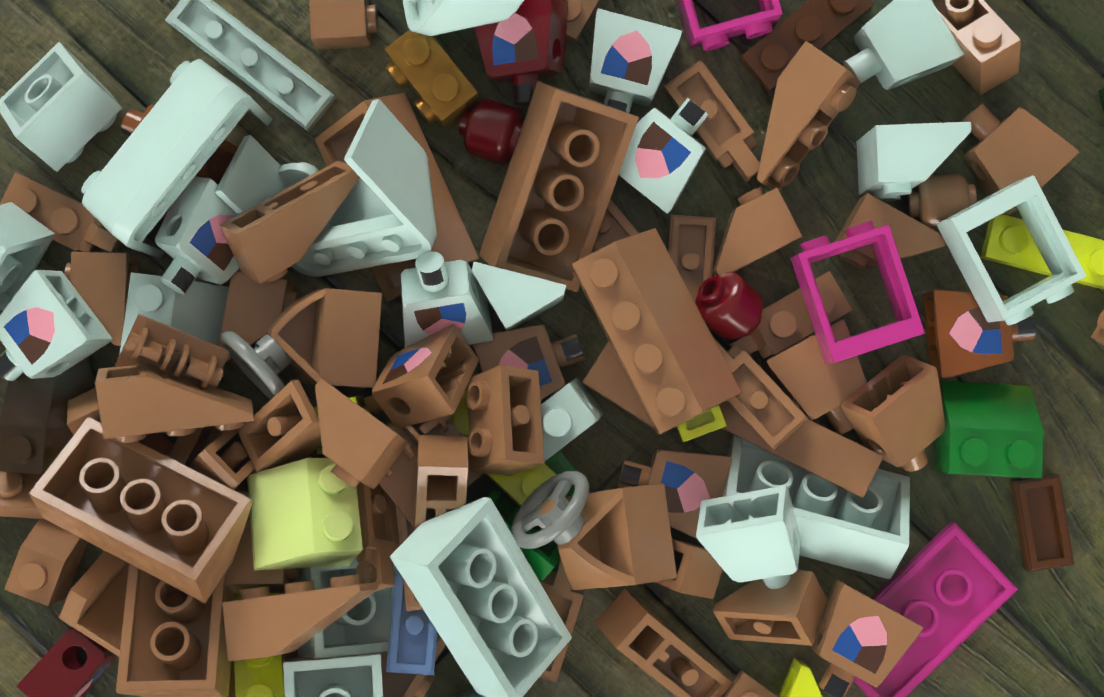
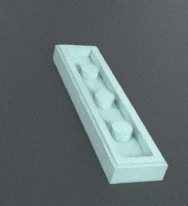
M180 0L165 19L169 25L308 133L336 99L333 93L213 0Z

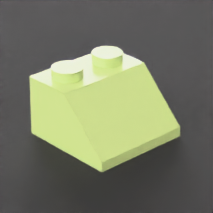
M305 458L248 475V498L252 499L253 503L250 510V526L254 570L349 566L361 553L363 546L357 487L354 489L331 472L336 465L329 458Z

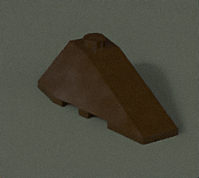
M89 356L55 377L31 379L23 372L15 381L8 380L0 418V471L44 474L74 436L67 425L68 401L96 387V374L92 373Z

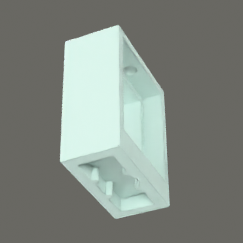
M1034 175L1018 180L936 224L987 322L1005 321L1008 326L1020 322L1034 313L1031 306L1044 299L1050 304L1067 297L1074 292L1072 284L1086 277L1077 256ZM1016 206L1052 275L1002 301L967 232Z

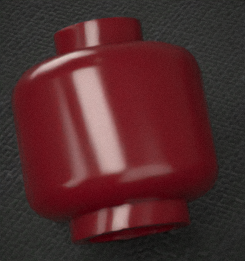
M483 99L473 109H467L463 113L459 124V133L464 136V146L470 155L504 165L511 161L525 118L522 111L518 108L491 99Z
M727 272L721 277L716 274L706 279L699 287L695 304L707 327L722 339L734 340L746 337L753 333L761 322L764 306L761 295L735 272Z

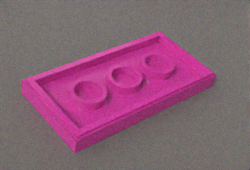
M951 521L871 597L922 626L921 633L878 687H874L857 677L853 681L868 697H906L1018 589L955 522Z

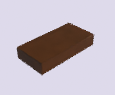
M1043 475L1042 479L1023 478L1010 480L1024 570L1032 572L1074 565L1060 475Z

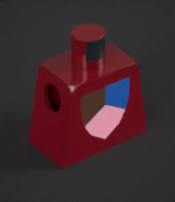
M524 0L518 10L508 19L474 27L487 76L489 79L501 82H513L514 105H530L537 81L540 82V77L562 74L565 60L568 0Z
M71 627L16 687L28 697H83L116 659L117 655ZM80 648H83L87 653V660L84 665L78 659Z

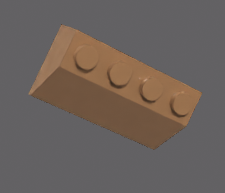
M537 81L479 256L490 266L564 284L567 290L578 292L580 284L573 272L572 263L592 252L639 117Z
M405 92L364 100L315 138L326 166L338 160L346 163L344 158L371 102L380 99L427 154L437 237L431 251L440 253L444 258V262L464 260L471 264L479 259ZM416 259L372 267L387 303L402 297L401 273L405 269L415 268Z
M656 228L615 241L572 263L573 272L658 436L742 393Z
M90 417L84 421L29 492L30 497L44 519L206 603L234 560L253 504L252 499L137 441L123 443L118 442L116 438L103 439L101 423Z
M129 563L116 683L117 693L140 697H229L231 661L228 662L222 602L236 601V593L226 585V573L206 603Z

